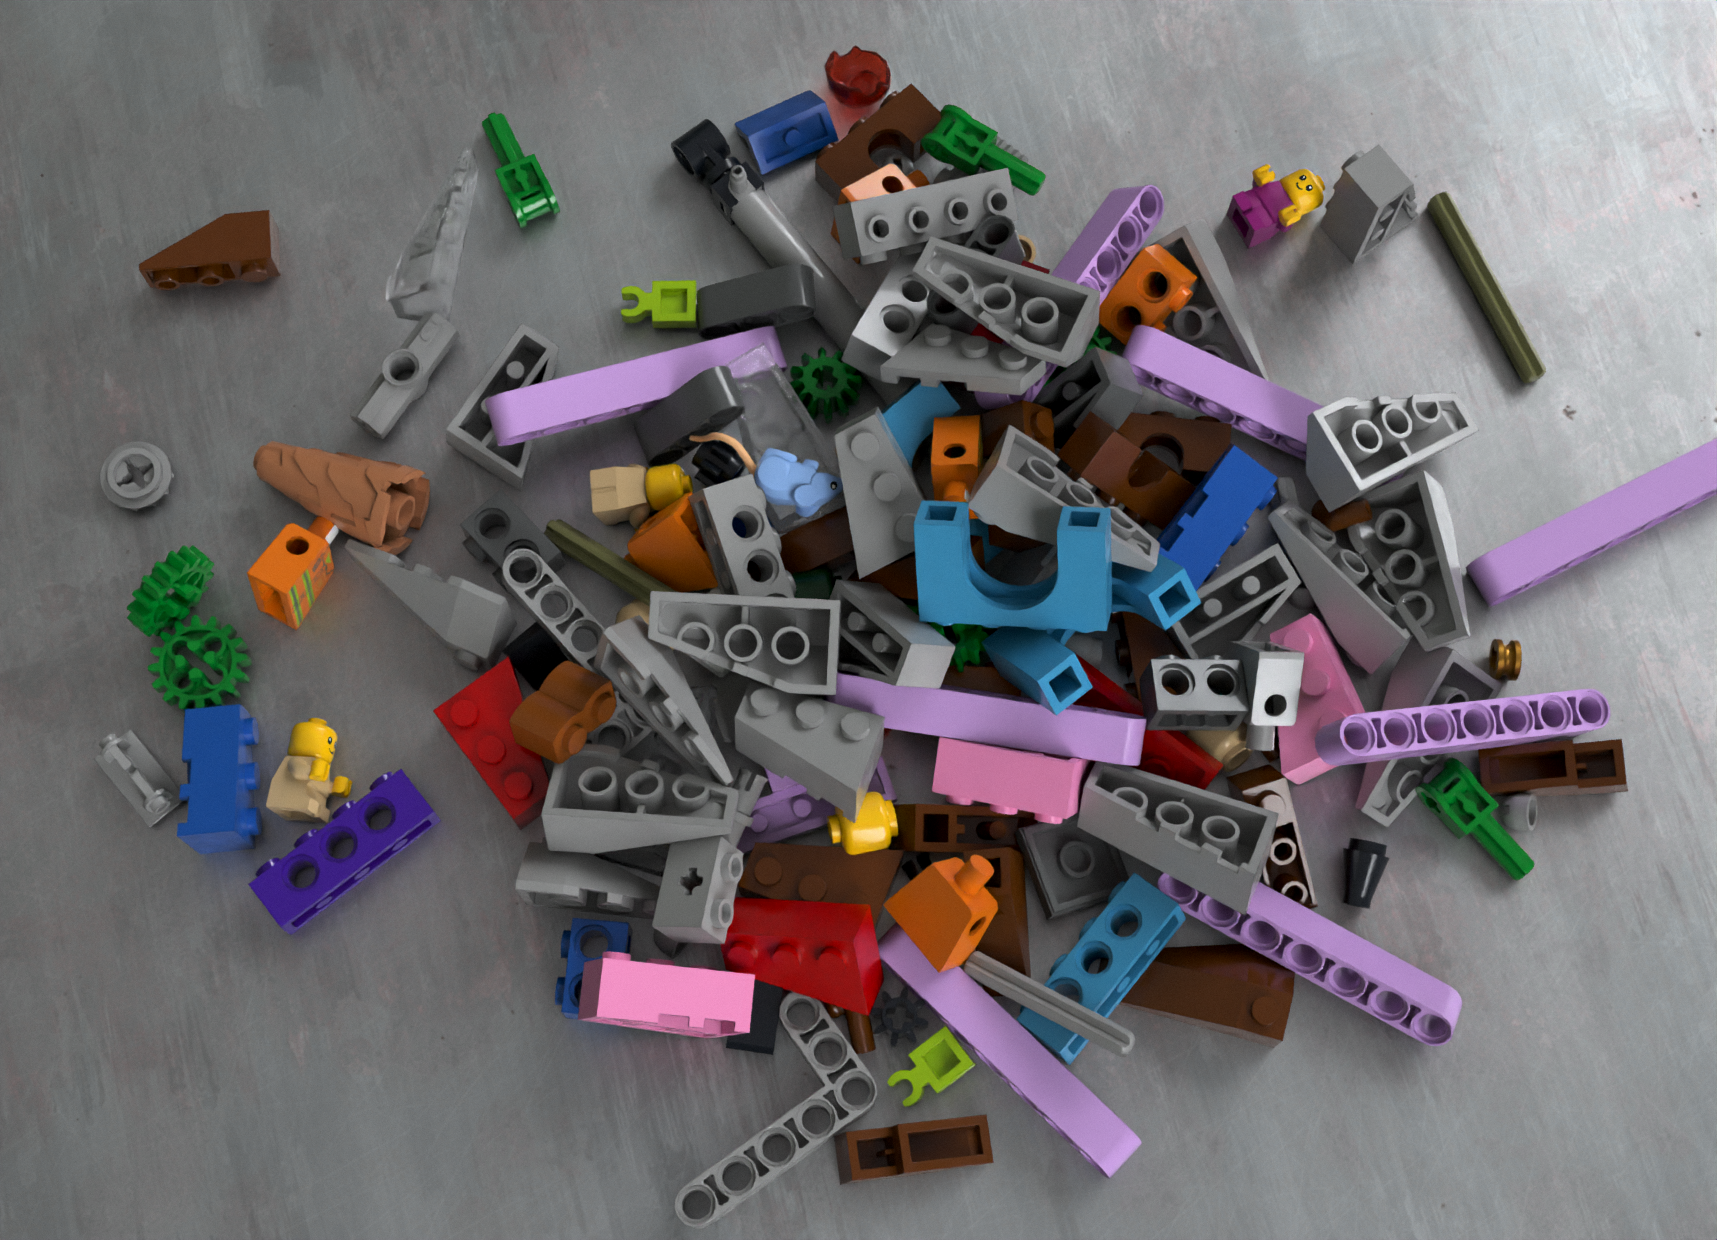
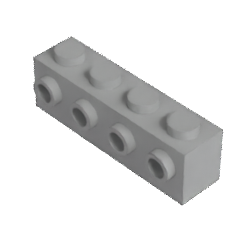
M1008 168L832 206L843 258L860 257L861 265L887 260L886 251L896 248L900 249L901 256L922 252L926 246L925 242L929 241L931 236L954 244L965 242L964 233L974 231L984 219L990 216H1006L1012 222L1019 220Z

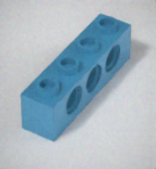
M1134 872L1127 882H1120L1112 890L1108 898V905L1099 917L1091 918L1084 925L1079 934V942L1071 952L1061 955L1055 961L1049 973L1050 978L1044 986L1065 997L1073 994L1079 995L1078 1004L1108 1018L1186 920L1181 907L1173 899ZM1127 922L1138 923V927L1132 935L1127 937L1117 936L1118 930L1123 924ZM1099 958L1109 959L1105 970L1097 974L1088 973L1093 961ZM1021 1005V1014L1016 1019L1020 1025L1038 1042L1070 1066L1089 1040Z

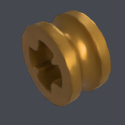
M1494 639L1489 652L1490 676L1495 680H1499L1502 675H1506L1508 680L1516 681L1520 674L1522 661L1520 642L1518 640H1511L1509 644H1503L1501 639Z

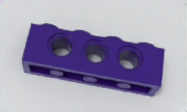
M402 769L398 770L395 774L387 772L377 778L369 787L371 792L357 802L351 800L340 806L332 814L333 820L319 831L312 829L296 840L293 851L281 860L279 858L269 860L256 871L255 875L257 878L248 885L278 925L288 934L292 935L441 821ZM381 810L391 811V821L385 828L380 830L371 829L370 823L375 813ZM345 838L353 839L354 847L347 857L341 859L333 857V849L338 841ZM306 867H314L315 878L313 882L307 887L297 888L295 878L298 872Z

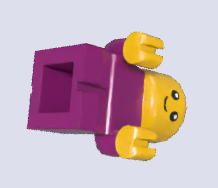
M1269 164L1253 170V188L1233 195L1226 214L1246 247L1250 249L1270 239L1278 231H1289L1293 224L1301 219V216L1319 208L1323 203V191L1325 190L1321 177L1315 176L1308 169H1299L1279 181L1272 182L1275 179L1274 171L1269 172V168H1271Z

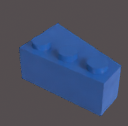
M1230 443L1164 531L1156 538L1160 543L1159 554L1184 567L1195 591H1197L1201 584L1207 582L1221 564L1219 559L1229 545L1235 546L1249 528L1246 522L1255 509L1263 510L1274 497L1277 489L1273 484L1278 477L1237 446Z
M241 704L185 709L182 761L187 763L188 784L180 785L179 798L181 801H188V818L186 823H178L177 837L199 854L256 849L255 835H261L262 833L261 812L259 807H254V790H259L261 783L260 769L258 763L253 762L252 745H257L259 742V729L256 718H251V715Z

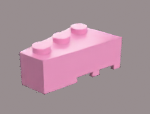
M1311 613L1270 634L1271 642L1304 652L1296 722L1294 726H1278L1281 774L1297 785L1338 767L1329 765L1318 755L1315 748L1317 732L1323 726L1347 716L1366 713L1327 626Z
M940 736L931 792L945 794V801L952 804L973 805L974 800L989 803L990 810L993 812L1014 815L1017 814L1019 809L1035 813V820L1061 824L1063 819H1067L1080 812L1084 785L1096 761Z
M603 952L601 959L584 962L578 1020L705 1039L750 1033L755 975L717 971V968L708 966H674V961L665 959H646V963L631 961L630 954Z

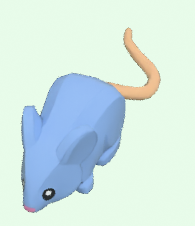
M713 432L704 436L691 435L689 438L696 442L720 440L732 446L740 455L750 474H753L755 483L763 489L766 501L776 505H796V513L802 517L812 516L822 505L830 502L843 490L840 477L829 473L817 472L819 466L817 461L805 459L803 463L797 462V457L791 453L767 448L756 466L745 448L735 438L726 434Z

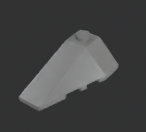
M1205 219L1186 224L1149 245L1160 244L1198 277L1189 288L1193 292L1190 300L1177 313L1171 311L1164 320L1163 324L1167 326L1164 333L1269 381L1226 260ZM1142 250L1136 253V255L1129 263L1125 271L1122 273L1120 278L1123 276V274L1126 272V270L1129 268V266L1132 264V262L1135 260V258L1139 255V253ZM1157 272L1154 279L1155 286L1161 293L1165 294L1168 287L1167 279L1162 273Z
M1422 470L1377 487L1348 502L1351 503L1364 498L1368 501L1372 511V520L1348 527L1350 542L1364 558L1372 570L1373 576L1385 589L1395 604L1397 611L1426 652H1430L1470 638L1454 528L1443 486L1426 471Z
M1288 500L1275 509L1268 516V519L1335 639L1345 649L1347 657L1353 664L1364 668L1372 675L1413 633L1397 611L1395 604L1385 589L1373 576V572L1366 565L1364 558L1356 549L1351 551L1341 548L1335 543L1336 537L1333 531L1329 530L1324 524L1291 500Z

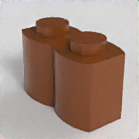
M568 660L561 663L547 676L539 691L528 696L513 713L509 723L515 743L557 764L565 762L572 755L581 751L585 745L588 733L594 731L612 717L617 703L612 682Z

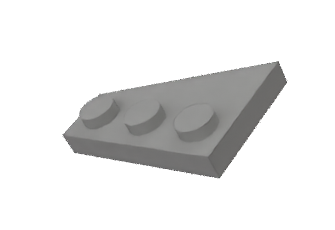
M932 323L881 365L880 372L881 381L885 383L897 384L900 376L920 378L921 386L938 387L941 382L954 381L964 382L965 388L969 391L1021 396L1046 374V361L1023 354L1014 347L987 340L985 337L973 336L950 329L946 325Z

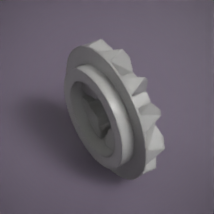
M134 441L117 447L107 456L101 468L100 483L105 495L119 508H128L138 512L143 507H156L157 501L164 494H169V484L174 474L169 458L159 447L148 442ZM130 464H133L142 473L149 471L143 476L146 482L144 483V489L140 486L138 487L134 482L127 484L132 479Z

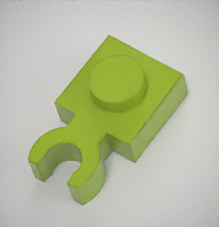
M696 280L652 281V293H645L636 286H626L621 289L623 300L638 302L637 307L634 309H621V316L624 322L638 323L646 316H652L653 328H697Z
M944 1026L908 1054L916 1067L910 1071L900 1070L890 1076L887 1083L890 1087H895L901 1081L909 1080L913 1086V1092L902 1103L905 1107H911L922 1100L925 1087L929 1084L936 1093L940 1094L977 1064L948 1026Z

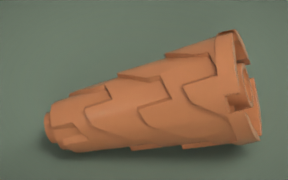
M271 441L267 445L261 446L254 456L253 466L257 470V476L260 480L275 487L290 499L301 504L305 510L328 519L338 529L384 552L397 555L404 551L413 541V539L404 536L408 528L420 530L426 516L430 498L429 479L421 477L423 474H426L425 472L409 465L388 461H375L342 452L334 454L316 448L305 449L276 441Z

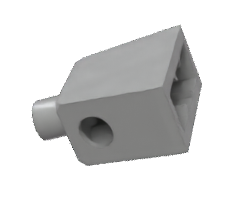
M1229 641L1228 660H1242L1249 712L1242 721L1247 724L1245 748L1258 751L1274 750L1275 726H1294L1296 722L1304 652L1274 642Z

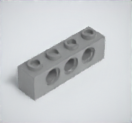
M966 239L965 242L956 243V244H957V245H960V246H964V244L967 242L968 239ZM922 252L903 256L899 255L851 334L841 361L882 382L880 366L934 322L929 317L930 312L926 306V299L932 289L913 276V269Z
M753 474L701 489L688 497L722 595L795 598V581L791 573L784 568L780 556L781 540L777 531L770 527L765 512L767 506L766 496L763 489L755 483ZM734 517L739 518L745 525L746 535L744 538L739 537L733 530L732 520ZM749 560L755 562L760 569L761 577L759 582L753 580L748 574L747 565Z

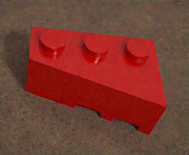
M508 656L438 706L433 712L517 827L522 830L541 816L550 777L543 756L515 743L509 721L515 710L524 701L516 670Z
M745 897L735 898L733 902V920L728 927L725 944H720L726 970L735 973L753 974L756 980L869 1016L884 982L870 905Z

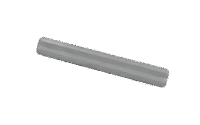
M979 951L972 952L965 963L964 971L972 979L1119 1057H1126L1134 1046L1136 1037L1132 1031Z

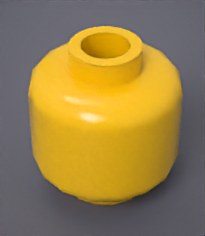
M876 791L866 793L856 823L845 818L843 810L836 806L835 815L827 816L831 843L840 842L841 847L850 855L888 849L891 837L898 836V825L893 803L891 800H884L883 796Z

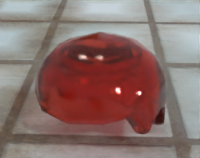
M853 46L844 55H839L836 51L831 52L824 65L830 94L839 104L848 108L861 109L869 107L884 99L890 90L892 75L888 61L877 52L861 50L860 47Z

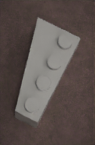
M1096 761L1084 785L1077 827L1246 915L1270 854L1279 813L1126 765Z

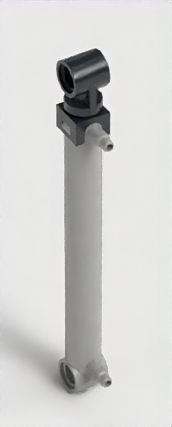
M709 119L703 120L671 143L672 151L683 169L694 179H697L704 173L706 174L703 184L709 193L712 194L713 205L731 226L736 223L772 268L789 264H803L813 269L816 304L814 318L844 352L850 336L865 310L766 194L764 182L746 161L741 164L736 157H728L731 154L730 147L720 130ZM860 371L887 405L920 379L900 376L897 384L889 383V385H886ZM933 432L922 441V447L930 456L932 454ZM952 447L951 458L963 456L966 450L961 447ZM984 458V464H986L988 459Z

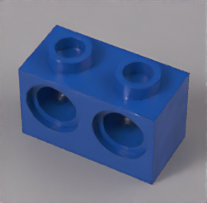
M572 918L571 930L563 931L561 958L567 959L566 976L558 977L555 1005L562 1006L561 1013L566 1018L578 1019L580 1004L578 993L582 987L584 962L602 958V956L597 958L585 956L583 952L584 944L593 936H602L608 940V947L605 952L630 954L633 930L628 922Z

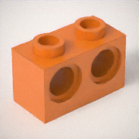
M1160 244L1145 247L1099 307V323L1126 346L1135 327L1129 319V309L1133 306L1141 314L1140 325L1150 326L1165 332L1167 326L1163 324L1164 320L1171 311L1177 313L1190 300L1193 292L1189 288L1198 277ZM1157 272L1162 273L1167 279L1168 287L1165 294L1161 293L1155 286L1154 279Z

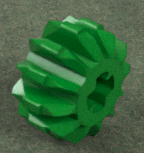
M822 346L818 349V358L816 359L804 352L801 356L802 366H792L790 370V377L793 381L787 385L788 394L795 397L793 407L796 411L807 409V419L810 422L816 419L819 413L824 414V421L828 425L832 422V413L834 412L846 419L849 416L848 405L857 406L860 402V394L857 390L863 386L862 377L854 375L857 371L856 368L841 361L843 352L840 349L833 354L832 358L826 357V350ZM825 381L832 383V388L827 385V390L818 388V383L821 387H823V382Z

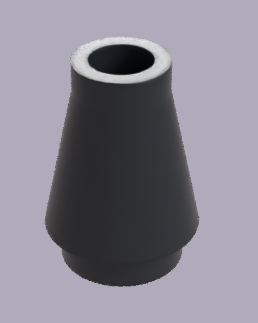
M1350 838L1348 849L1343 848V904L1370 909L1371 900L1390 859L1385 857L1387 845Z

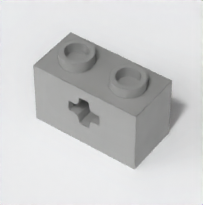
M721 836L671 842L652 927L675 942L725 944L728 927L733 920V902L737 884L743 874L742 860L744 853Z

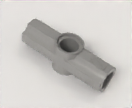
M427 311L401 347L391 351L384 358L381 374L350 414L351 419L375 438L378 437L384 440L411 401L417 400L425 394L428 388V378L460 336L458 330L435 312L430 313ZM401 371H415L408 380H395Z

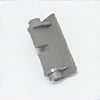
M131 729L119 738L115 734H109L100 741L99 746L102 748V751L94 760L149 827H152L182 802L179 798L180 788Z

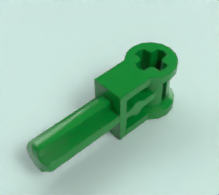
M948 104L942 108L940 121L933 131L926 133L921 140L922 147L930 156L940 162L950 164L970 176L976 175L980 168L988 172L1008 168L1011 185L1031 196L1040 191L1046 178L1042 171L995 146L998 132L973 119L967 112L955 105Z
M490 113L488 118L482 121V127L501 165L500 168L495 170L498 183L520 229L527 226V221L548 212H552L554 215L560 213L554 192L535 154L525 157L506 116L502 113Z
M1449 757L1444 762V769L1429 783H1420L1416 787L1419 799L1432 813L1441 819L1458 839L1470 833L1513 880L1522 879L1533 869L1534 861L1490 814L1499 804L1478 783L1473 773L1462 762ZM1451 783V787L1443 793V789Z

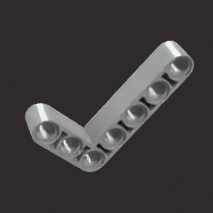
M525 548L516 549L509 553L504 560L501 572L502 582L507 590L533 619L545 629L552 640L573 663L603 677L593 665L602 632L605 630L604 627L538 554ZM517 561H526L534 567L536 576L528 583H519L511 577L509 568ZM548 595L559 596L566 604V612L557 618L548 617L541 610V600ZM578 629L591 631L596 637V648L585 653L578 651L572 644V634ZM613 687L617 701L615 711L606 723H602L594 731L587 734L585 744L600 745L598 738L600 731L607 727H613L619 730L623 736L624 742L620 751L621 756L624 757L654 729L646 721L636 717L633 707Z
M792 992L782 1000L779 1009L780 1021L785 1032L823 1087L684 1185L677 1193L674 1204L678 1218L685 1225L694 1229H703L712 1225L834 1136L866 1115L874 1107L877 1099V1085L874 1078L819 1000ZM805 1003L811 1006L815 1012L813 1020L805 1026L793 1025L788 1019L789 1009L793 1005ZM824 1042L837 1044L842 1051L840 1060L831 1066L820 1064L814 1056L815 1050L820 1044ZM851 1081L863 1082L869 1090L868 1099L861 1105L853 1106L848 1104L842 1097L843 1087ZM813 1108L824 1110L830 1117L829 1127L819 1134L810 1133L803 1126L804 1115ZM774 1136L786 1138L791 1145L789 1156L781 1162H772L763 1153L765 1143ZM735 1164H742L751 1172L749 1184L740 1191L728 1189L724 1183L726 1170ZM695 1192L707 1194L711 1201L709 1213L701 1219L689 1218L684 1210L686 1199Z

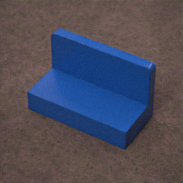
M811 90L798 94L734 124L737 132L746 139L757 171L762 175L839 140L826 102Z

